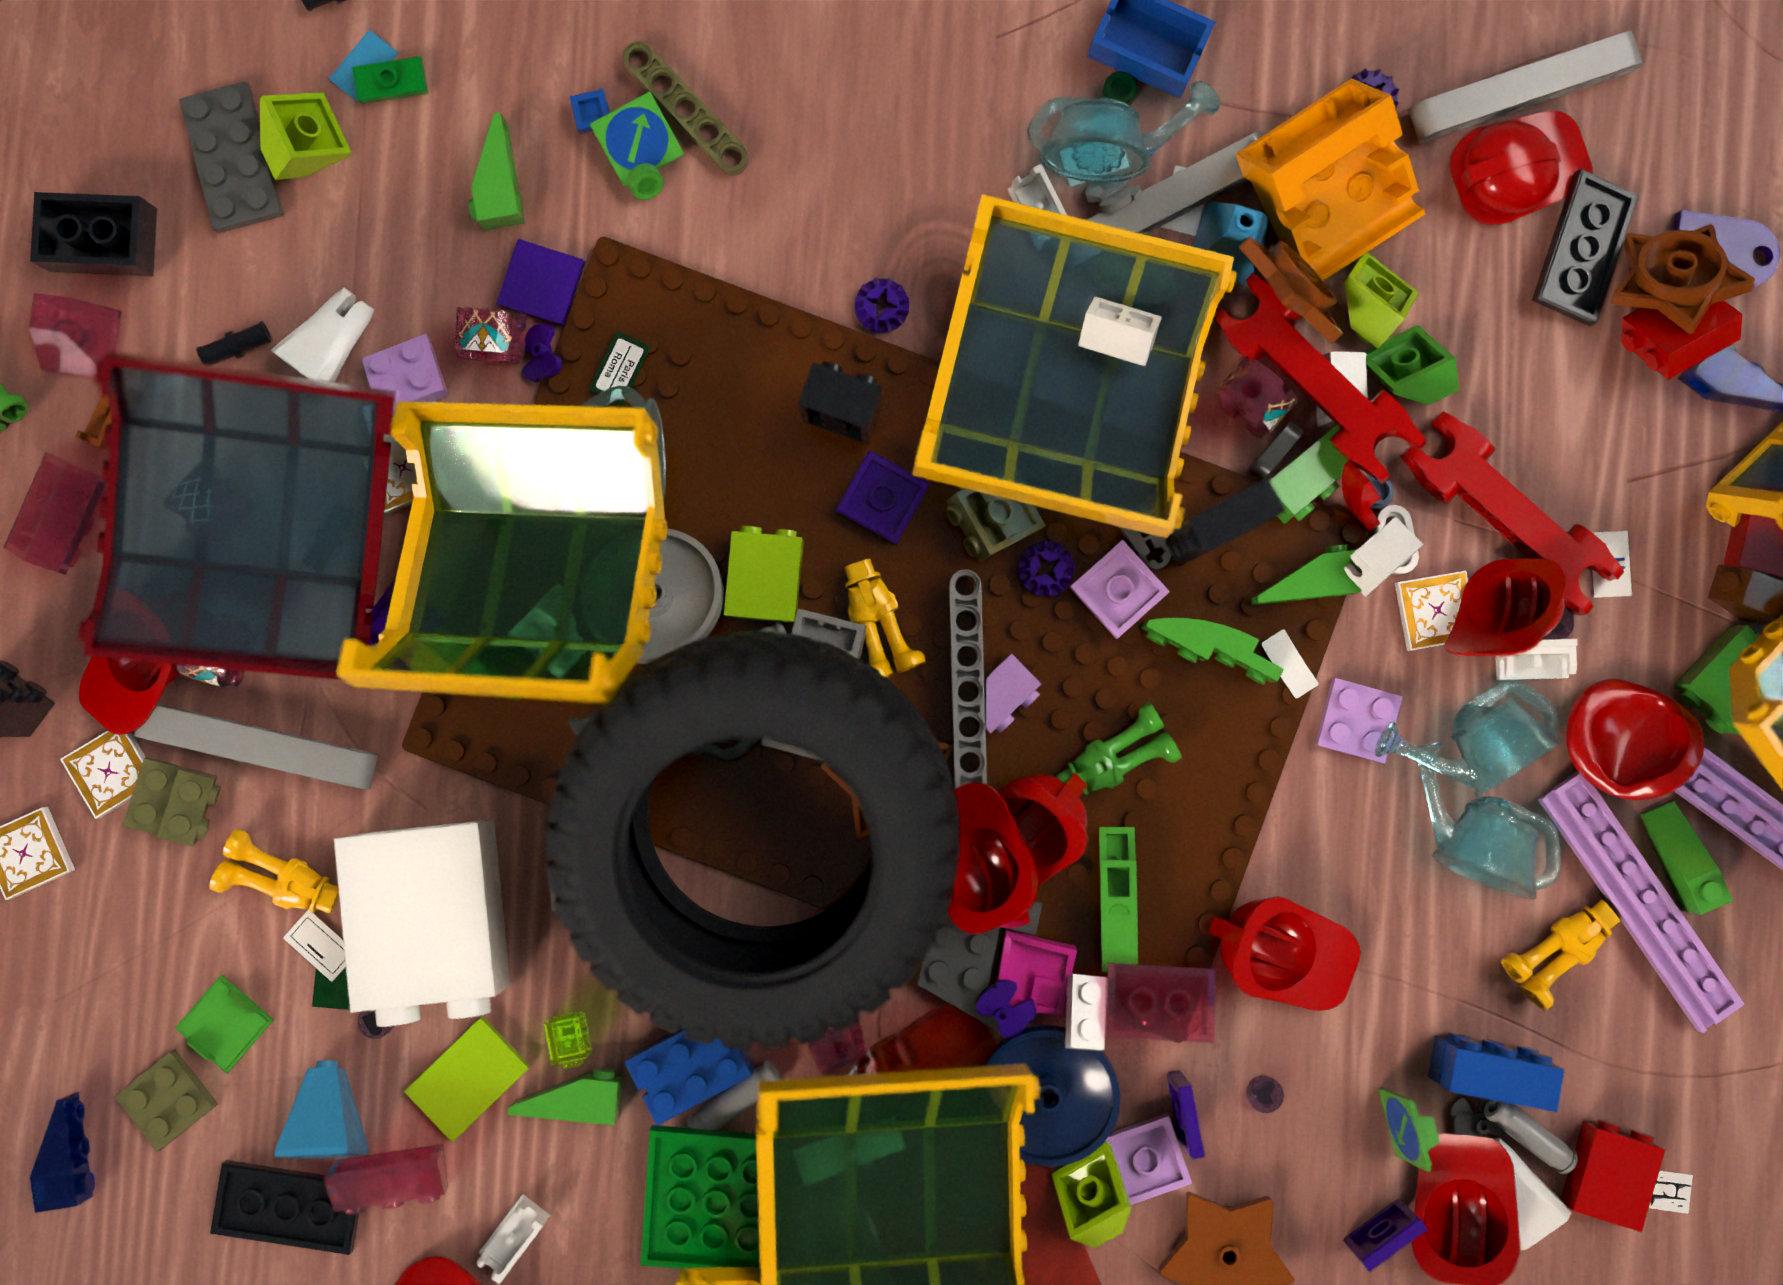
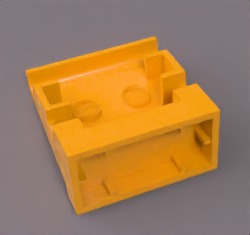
M1352 78L1235 153L1242 175L1251 181L1267 216L1270 218L1279 241L1286 243L1294 249L1317 272L1323 281L1426 214L1424 208L1416 205L1411 198L1419 189L1409 154L1400 150L1394 142L1403 133L1392 95Z

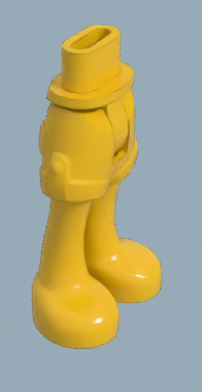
M865 559L844 567L848 578L845 586L848 588L849 607L847 613L849 614V619L851 622L867 626L864 640L868 650V664L880 671L879 674L886 678L894 675L880 641L876 627L877 621L881 623L890 645L897 673L908 671L926 663L925 656L921 651H913L905 643L894 613L898 609L895 594L887 589L880 578V572L874 571L871 559Z
M237 828L230 834L223 849L225 857L262 867L278 875L277 880L250 871L233 861L224 860L218 865L212 875L209 884L211 890L223 893L232 886L243 885L273 897V903L285 909L294 907L309 909L310 912H315L317 909L329 914L333 912L339 898V887L328 883V877H322L311 869L307 862L298 858H291L288 862L263 852L252 843L246 831Z
M1600 900L1592 908L1585 906L1578 913L1569 917H1562L1551 926L1552 934L1539 945L1524 954L1508 953L1501 959V964L1510 978L1521 983L1518 987L1522 993L1537 1007L1546 1011L1554 1004V998L1549 989L1555 980L1576 964L1585 965L1595 958L1596 951L1605 939L1612 935L1611 929L1620 922V919L1605 901ZM1561 949V954L1532 976V970L1540 962Z

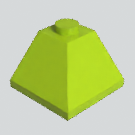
M324 92L263 95L260 98V149L275 180L307 177L352 154Z
M1369 253L1362 255L1344 281L1351 329L1356 332L1360 340L1367 344H1372L1379 349L1405 320L1420 292Z
M1106 1141L1089 1156L1067 1164L1051 1174L1070 1239L1092 1248H1096L1123 1233L1132 1209L1111 1143Z

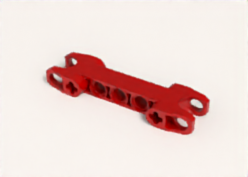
M1252 273L1245 281L1250 291L1260 301L1255 314L1247 319H1234L1223 309L1217 307L1213 320L1224 332L1231 347L1251 366L1266 355L1340 428L1329 440L1335 449L1347 461L1350 460L1358 469L1383 484L1390 477L1386 468L1374 455L1378 443L1387 437H1400L1411 447L1419 451L1426 444L1425 437L1412 422L1406 409L1385 390L1380 391L1371 401L1366 398L1294 328L1303 316L1284 306L1271 285Z
M1444 411L1437 414L1431 423L1445 441V453L1442 458H1431L1422 450L1418 451L1413 447L1406 449L1400 455L1418 483L1443 503H1449L1457 494L1529 559L1542 558L1558 563L1564 570L1567 578L1564 607L1579 616L1587 615L1593 608V605L1580 590L1579 576L1585 568H1589L1609 581L1618 580L1624 573L1623 568L1611 554L1606 544L1589 529L1579 524H1574L1566 533L1486 462L1495 451L1494 446L1474 427L1461 422Z

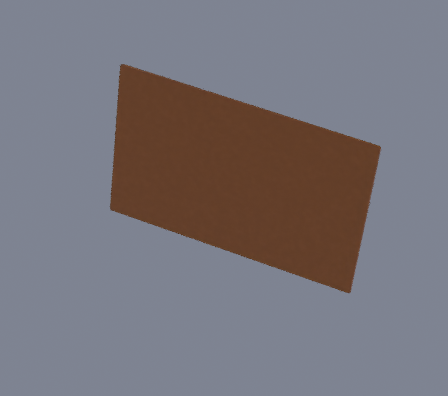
M600 237L597 240L554 354L562 360V368L556 376L543 379L534 405L645 408L658 429L657 446L664 514L668 529L683 532L699 541L714 558L722 577L724 586L723 606L719 619L708 637L733 632L758 631L765 627L776 625L772 621L728 618L724 616L732 531L740 532L741 526L762 528L761 534L775 535L776 529L797 531L796 537H802L804 540L798 599L799 609L850 621L849 614L847 613L849 607L848 588L845 586L848 578L844 567L865 559H871L874 571L880 572V578L887 589L895 594L898 609L894 613L905 643L911 650L921 651L926 660V663L918 667L897 673L890 645L881 623L877 621L876 627L880 641L894 673L893 676L887 679L892 681L907 696V700L917 708L936 740L951 742L952 745L948 587L952 576L959 570H972L979 576L982 586L984 679L1006 657L1013 654L1041 683L1036 689L1040 695L1026 709L1021 705L1011 713L1015 718L1014 721L1001 733L996 729L992 733L986 731L987 785L997 792L1006 783L1028 775L1047 774L1056 777L1057 774L1069 768L1067 763L1071 762L1073 764V761L1085 751L1087 744L1096 739L1105 742L1120 734L1137 720L1141 705L1149 701L1153 705L1164 724V728L1135 741L1118 752L1116 757L1119 758L1151 741L1158 734L1167 731L1179 749L1182 759L1175 763H1170L1164 758H1153L1124 774V781L1113 789L1103 788L1093 792L1088 790L1089 795L1086 796L1084 792L1081 793L1079 798L1085 805L1087 812L1086 832L1088 841L1086 850L1076 862L1039 886L1035 901L1042 902L1037 933L1036 935H1030L1075 945L1077 953L1072 974L1106 977L1105 1016L1176 1043L1182 1042L1185 1039L1221 938L1208 933L1213 917L1228 921L1312 690L1299 698H1295L1281 676L1278 682L1266 681L1265 685H1262L1246 676L1248 670L1235 664L1234 668H1231L1215 659L1217 653L1212 652L1209 660L1201 661L1198 659L1196 663H1192L1177 654L1179 648L1167 642L1164 647L1146 637L1148 631L1141 627L1147 620L1161 618H1191L1226 625L1259 639L1253 653L1270 662L1271 660L1262 647V642L1284 629L1301 658L1316 678L1346 595L1251 605L1250 598L1312 558L1326 553L1325 547L1347 545V551L1358 550L1366 543L1369 531L1356 517L1312 501L1311 504L1315 508L1300 521L1293 517L1284 524L1276 516L1182 566L1178 560L1173 561L1170 559L1169 563L1163 568L1151 570L1170 592L1118 639H1115L1069 587L1121 540H1124L1129 546L1119 526L1035 506L1045 527L992 557L979 562L977 556L972 557L967 553L963 543L966 537L960 526H954L949 521L946 509L949 507L946 501L965 488L919 477L930 483V486L897 545L835 511L869 450L913 474L940 366L939 361L613 239ZM617 331L651 347L623 406L588 390ZM823 361L831 362L843 368L842 373L856 377L857 373H862L877 380L876 385L882 386V409L869 445L803 422L798 402L812 363L822 365ZM958 369L945 424L1009 440L1020 391ZM1030 396L1019 443L1083 458L1092 418ZM1102 423L1094 461L1157 477L1164 445ZM537 430L535 453H528L527 457L514 456L510 464L516 509L576 511L566 431ZM579 431L589 512L647 514L648 503L643 457L632 443L633 433ZM942 436L936 463L991 476L1004 469L1006 451ZM1180 452L1179 458L1184 459V465L1180 478H1174V493L1182 495L1179 506L1185 508L1182 524L1261 481ZM1017 454L1015 472L1023 485L1078 498L1081 470ZM1092 473L1090 502L1126 511L1134 508H1143L1155 518V488ZM501 490L494 508H503ZM503 520L488 521L446 631L461 636L480 637ZM516 521L493 637L509 638V634L557 584L561 585L564 589L576 523ZM588 524L572 612L577 622L576 629L579 636L584 639V642L599 643L589 629L582 609V588L590 566L609 544L628 533L644 529V526ZM1139 532L1142 538L1146 537L1143 532ZM1044 540L1060 543L1061 546L1070 552L1075 566L1073 578L1068 587L1061 593L1048 597L1030 592L1021 582L1018 572L1019 561L1024 551L1032 544ZM1147 540L1145 543L1150 550L1146 555L1147 560H1156L1157 563H1160L1159 556L1163 554L1160 547L1154 549L1149 540ZM1038 555L1041 567L1034 574V577L1047 574L1055 582L1052 570L1059 562L1058 559L1047 563ZM962 577L956 580L955 589L960 595L968 596L974 592L975 587L971 579ZM962 612L957 615L956 624L962 631H970L975 627V618L969 612ZM782 622L786 633H792L794 623ZM864 640L860 659L869 663L868 650ZM962 647L957 652V660L963 666H972L976 661V653L970 647ZM488 649L482 656L503 678L525 679L537 665V662L525 651ZM587 655L563 682L589 683L594 655ZM604 656L609 662L613 658V656ZM640 663L635 665L625 680L647 664ZM548 672L542 678V680L556 681ZM963 682L958 687V695L963 701L971 702L977 696V688L971 682ZM422 691L402 747L409 753L551 805L559 774L571 747L585 724L603 702L521 697L520 701L494 695ZM964 717L959 723L960 733L965 737H972L978 731V722L973 717ZM734 737L702 744L676 757L655 775L649 800V826L655 846L827 910L840 901L862 877L873 855L871 833L860 839L856 837L852 796L821 768L822 761L761 745L763 738ZM952 751L946 761V765L948 766L954 786ZM967 752L960 758V767L965 772H973L979 766V757L974 752ZM1099 827H1135L1138 972H1102ZM1005 928L999 929L991 973L996 975L999 968Z

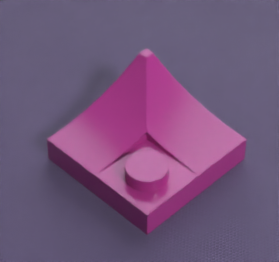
M1005 928L996 981L1008 979L1017 984V990L1009 1001L1012 1007L1030 998L1035 1003L1036 1012L1063 1017L1067 999V975L1073 972L1077 948L1075 945L1052 941Z

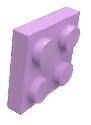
M426 333L362 358L370 388L396 391L394 415L397 402H434L448 396L432 341Z
M1121 540L1069 587L1115 639H1118L1170 592L1124 540Z
M1332 678L1314 745L1385 764L1403 696Z
M1167 1113L1113 1131L1105 1140V1142L1111 1143L1131 1205L1192 1184Z

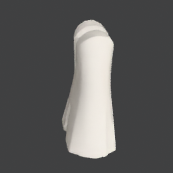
M343 287L328 299L315 314L280 341L271 351L307 379L334 383L350 351L369 324L374 309L364 301H359L355 304L356 296Z
M1497 1137L1494 1140L1507 1150L1514 1165L1520 1250H1527L1566 1223L1571 1215V1211L1530 1170L1515 1151L1500 1137Z

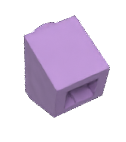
M1013 654L1006 657L984 679L985 728L988 733H992L995 729L1001 733L1014 721L1015 718L1011 713L1021 705L1026 709L1040 695L1036 689L1041 683Z

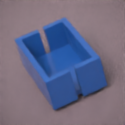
M1110 0L1106 13H1104L1092 39L1087 57L1117 71L1128 73L1139 81L1181 99L1216 21L1169 0Z
M679 1028L676 1032L669 1033L631 1053L624 1063L638 1090L646 1088L642 1098L655 1124L658 1126L751 1077L755 1066L747 1050L723 1047V1040L716 1038L710 1045L685 1038L686 1030Z
M1448 1032L1447 1038L1435 1035L1428 1077L1448 1091L1557 1112L1565 1069L1553 1064L1552 1057L1539 1054V1050L1525 1046H1517L1516 1050L1504 1047V1043L1489 1039H1483L1481 1044L1470 1040V1037L1453 1032Z

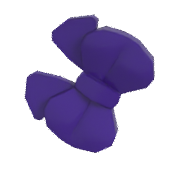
M536 324L527 333H521L517 341L518 353L532 352L534 356L522 369L524 377L532 382H539V378H552L562 368L561 358L552 353L550 343L555 334V329L551 325Z
M1008 979L997 980L996 985L993 984L984 989L976 1000L977 1013L980 1015L993 1016L999 1023V1033L1002 1037L1011 1038L1020 1034L1026 1028L1029 1019L1032 1021L1035 1019L1036 1006L1033 999L1029 998L1012 1007L1009 1001L1017 990V984Z

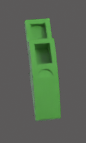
M1161 618L1147 620L1141 627L1148 631L1146 636L1148 639L1164 647L1167 642L1179 648L1177 652L1179 656L1192 663H1196L1198 659L1201 661L1209 660L1212 652L1217 653L1215 656L1217 661L1231 668H1234L1235 664L1248 670L1246 673L1248 678L1262 685H1265L1266 681L1278 682L1284 671L1283 668L1253 653L1259 639L1226 625L1191 618Z
M1099 827L1102 972H1138L1135 827Z

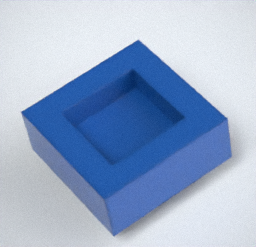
M604 89L570 96L579 134L592 132L590 123L610 113Z

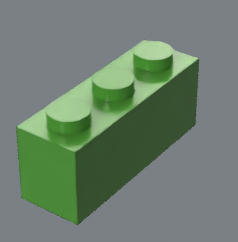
M1337 425L1270 480L1286 510L1277 516L1284 524L1293 517L1300 521L1315 508L1311 504L1313 500L1319 495L1325 500L1340 487L1336 481L1342 477L1343 466L1347 460L1329 441L1340 430Z

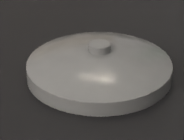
M644 529L628 533L609 544L593 561L585 577L582 588L583 614L589 629L599 643H625ZM668 529L666 540L661 543L662 569L660 574H656L654 585L657 594L656 604L654 608L650 609L649 615L651 635L648 643H645L643 655L637 663H651L674 649L707 638L721 614L724 586L714 558L699 541L677 530Z

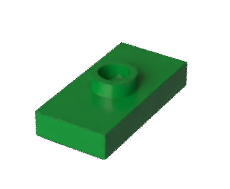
M421 56L352 67L357 99L360 104L429 94L424 62Z

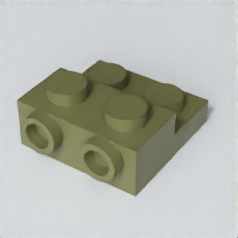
M1003 470L989 477L1002 480ZM1015 472L1013 483L1023 485ZM966 488L946 501L949 506L946 509L949 521L954 526H960L966 537L963 543L967 553L972 557L977 556L979 562L992 557L1045 527L1037 509L1031 504Z
M145 757L122 826L156 834L158 838L193 847L197 839L204 840L210 820L204 817L208 805L215 806L221 786L215 785L217 776Z

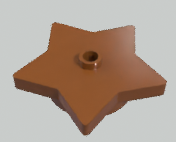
M1712 224L1693 231L1674 230L1657 236L1627 233L1624 248L1631 270L1614 291L1611 303L1621 306L1657 309L1687 333L1692 334L1711 304L1752 291L1755 278L1728 261L1724 249L1717 241L1715 228Z
M1250 236L1239 246L1242 252L1265 276L1284 306L1303 316L1331 344L1343 334L1327 311L1337 302L1336 297L1317 272L1294 249L1282 241H1279L1275 246L1270 243L1265 247Z
M1188 1191L1186 1193V1218L1183 1239L1158 1267L1161 1276L1186 1285H1288L1294 1283L1293 1276L1270 1244L1273 1200L1269 1196H1264L1235 1206H1223ZM1226 1251H1233L1231 1255L1223 1258V1254Z

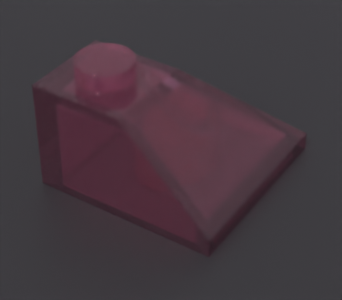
M34 293L29 329L40 368L46 371L94 376L96 361H102V356L108 352H116L122 311L70 297Z

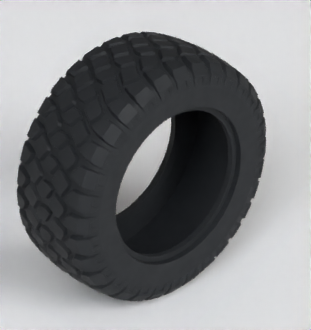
M775 631L733 632L688 643L648 663L625 680L608 703L603 702L593 713L571 747L554 789L547 823L546 854L549 861H547L546 866L550 891L556 896L554 906L562 927L571 932L569 934L570 943L582 961H590L592 964L590 972L607 991L616 989L619 992L617 1000L637 1015L643 1014L645 1011L651 1014L649 1022L671 1033L676 1032L679 1028L686 1030L685 1038L710 1045L716 1038L723 1040V1047L750 1049L752 1042L760 1043L762 1049L788 1047L789 1040L792 1038L797 1039L800 1044L825 1038L826 1029L829 1027L838 1033L861 1020L860 1011L863 1010L872 1014L891 999L890 988L901 989L918 968L915 964L916 961L924 959L937 937L935 932L943 924L951 902L950 898L953 893L958 870L957 861L959 860V815L953 782L935 736L929 730L928 724L917 708L907 700V696L892 681L880 675V671L862 659L849 655L848 651L826 642L813 640L810 637L791 633H775ZM756 737L792 745L815 756L829 766L852 791L862 808L869 826L873 855L856 885L831 908L814 917L780 926L745 925L724 919L703 909L686 896L671 880L660 862L652 841L649 826V800L655 775L673 759L688 750L720 739Z

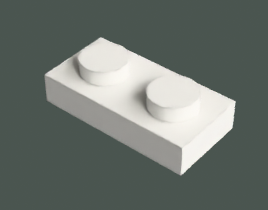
M1079 974L1067 975L1065 1048L1104 1050L1106 977Z

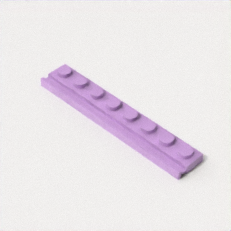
M1704 747L1703 758L1696 772L1674 792L1783 871V804Z
M1576 771L1550 789V792L1537 798L1696 1031L1705 1033L1709 1026L1718 1024L1745 1004L1597 789Z

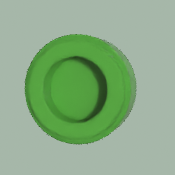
M644 163L637 165L629 172L627 185L634 197L640 200H649L661 192L664 180L654 165Z

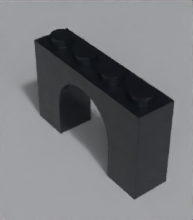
M1269 478L1190 518L1181 524L1179 529H1174L1167 537L1168 541L1165 544L1171 554V559L1173 561L1178 560L1182 566L1284 513L1286 510Z

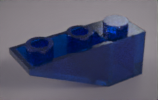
M1733 345L1683 371L1678 377L1681 382L1706 400L1783 412V384L1777 383L1768 377L1760 365L1748 362L1740 356Z
M73 1092L56 1101L30 1175L35 1213L78 1206L93 1197L95 1178L89 1168L88 1155L90 1143L84 1133L83 1120L85 1108L80 1101L79 1092Z

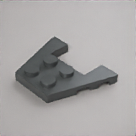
M1035 901L1028 910L1031 923L1017 929H1006L1036 935L1042 902ZM947 912L943 924L935 932L937 937L922 960L918 985L999 1031V1023L993 1016H983L977 1013L976 1000L980 993L988 987L999 929L1004 927H997L982 934L966 933L953 923Z

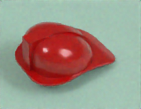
M1556 110L1517 117L1470 132L1454 148L1449 165L1463 209L1475 221L1488 225H1501L1513 222L1565 199L1575 171L1583 169L1593 174L1592 163L1577 123L1568 114Z
M1538 558L1500 559L1480 568L1469 579L1464 588L1454 626L1445 641L1446 651L1449 654L1464 656H1512L1535 648L1543 637L1558 625L1563 616L1567 578L1562 567L1552 560Z
M118 590L115 593L107 637L180 644L188 598L182 593L163 598L154 596L137 597L128 590ZM91 656L80 681V704L109 732L117 735L132 733L145 724L157 706L165 688L178 678L186 665Z
M1076 773L1064 782L1047 774L1028 775L1006 783L998 791L1012 814L1023 842L1035 860L1039 874V886L1076 862L1083 855L1087 847V812L1085 805L1079 798L1087 784Z
M980 782L967 783L954 789L959 815L960 845L957 876L950 898L951 902L947 910L951 920L959 929L970 934H982L997 927L1017 929L1031 923L1028 910L1033 906L1038 895L1039 874L1035 860L1023 842L1003 797L991 786Z
M1269 897L1245 903L1233 912L1228 921L1214 916L1208 933L1222 939L1220 944L1222 961L1227 971L1233 977L1236 986L1243 993L1252 997L1290 1004L1313 1011L1330 1010L1339 1006L1344 1001L1361 955L1358 941L1347 928L1284 897Z
M1438 1134L1440 1142L1428 1151L1432 1164L1430 1166L1431 1171L1427 1172L1418 1167L1414 1213L1422 1220L1428 1230L1411 1242L1416 1261L1428 1276L1439 1282L1458 1285H1500L1513 1274L1520 1256L1518 1205L1512 1159L1507 1150L1494 1139L1458 1134Z

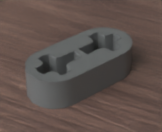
M1290 420L1248 470L1262 481L1302 436L1304 430Z
M1134 508L1129 510L1130 512L1152 517V515L1143 508ZM1120 527L1131 549L1150 570L1161 569L1169 563L1171 554L1165 544L1167 541L1164 537L1144 533L1146 537L1142 538L1139 531H1131L1130 529ZM1147 540H1149L1154 549L1159 547L1162 549L1163 554L1159 556L1160 563H1157L1156 560H1147L1146 555L1150 552L1145 543Z

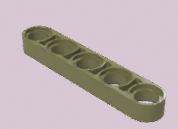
M641 41L628 44L623 52V61L628 72L647 92L651 91L655 101L722 172L731 176L744 172L748 165V156L743 144L648 44ZM642 51L648 54L649 59L646 65L643 67L631 65L630 58L635 52ZM659 76H667L672 80V85L666 92H658L653 88V83ZM685 100L691 101L695 105V111L687 117L680 116L676 112L678 104ZM706 125H713L719 130V133L715 140L707 142L700 138V130ZM729 150H737L741 153L742 159L736 166H727L723 162V155Z

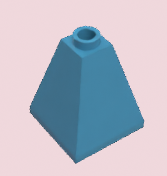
M1207 201L1193 247L1234 257L1231 270L1236 271L1235 283L1247 286L1245 280L1252 273L1256 275L1258 269L1242 252L1239 246L1249 236L1265 246L1272 224L1270 218L1263 212L1237 204Z
M316 1061V1068H308L275 1148L274 1157L309 1159L369 1156V1147L346 1070L338 1067V1061Z

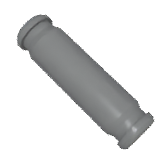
M770 1060L764 1061L761 1067L754 1069L751 1077L728 1088L698 1110L694 1117L690 1116L687 1119L688 1128L722 1129L757 1103V1099H759L758 1081L783 1080L782 1075Z
M1489 1100L1484 1109L1486 1119L1494 1122L1498 1128L1547 1165L1554 1167L1555 1171L1559 1174H1567L1576 1167L1578 1163L1577 1152L1573 1148L1568 1147L1564 1141L1515 1104L1496 1100Z

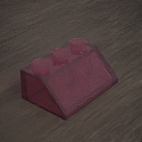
M45 452L4 547L25 562L66 575L69 567L72 568L78 561L80 554L78 547L83 536L88 535L92 529L94 510L97 504H100L101 497L107 494L106 482H102L101 475Z
M1107 964L1105 976L1106 1037L1214 1043L1216 969Z
M444 1144L335 1160L324 1177L325 1186L334 1212L345 1210L346 1215H353L365 1212L368 1206L382 1205V1209H392L402 1206L404 1201L418 1199V1203H430L439 1200L440 1195H445L448 1188Z

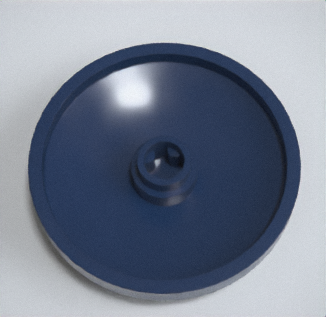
M1041 1025L1026 1028L1020 1034L1000 1042L990 1053L983 1065L985 1067L1026 1064L1033 1076H1037L1040 1090L1039 1099H1034V1112L1026 1113L1023 1109L1019 1124H1022L1024 1127L1025 1145L1019 1148L1020 1159H1023L1026 1163L1038 1166L1067 1165L1092 1154L1109 1137L1117 1121L1120 1108L1118 1079L1108 1056L1103 1050L1065 1048L1066 1028L1061 1026ZM1007 1084L978 1086L977 1102L979 1112L1000 1110ZM1000 1123L983 1124L990 1137L1000 1147Z

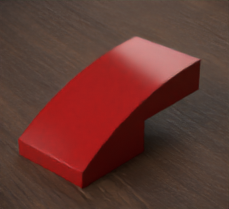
M1350 460L1347 461L1342 471L1344 500L1351 513L1371 532L1381 523L1370 506L1381 497L1364 474Z

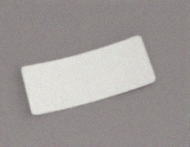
M1284 629L1262 642V647L1271 662L1284 669L1281 678L1295 698L1301 697L1318 686V681L1301 658Z

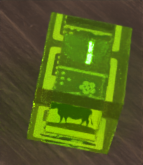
M585 1010L550 1017L544 1023L551 1065L562 1064L563 1068H572L584 1064L583 1059H586L593 1052Z

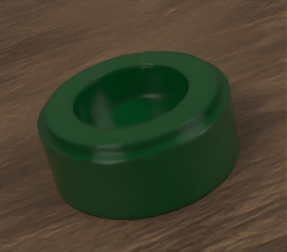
M1122 71L1115 72L1108 76L1102 90L1103 99L1107 105L1114 109L1127 108L1136 98L1138 85L1132 75Z

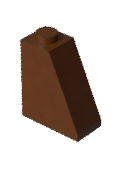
M1718 564L1708 595L1710 600L1743 621L1768 625L1783 615L1782 581L1752 569Z

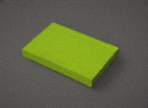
M482 1016L404 1092L441 1132L453 1142L518 1080L531 1065Z

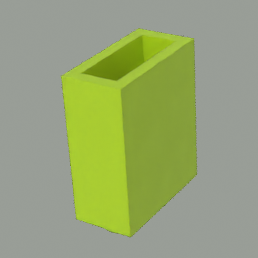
M741 526L740 532L732 531L724 616L728 618L794 623L798 609L803 538L796 537L797 531L776 529L775 535L761 534L762 528L753 526Z

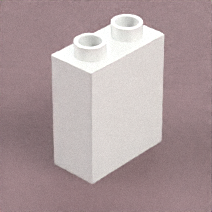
M494 819L360 833L335 838L334 844L350 1012L375 1010L376 1024L380 1027L403 1025L419 1021L421 1019L419 1005L446 1002L447 1016L450 1019L475 1017L490 1013V997H495L511 986Z

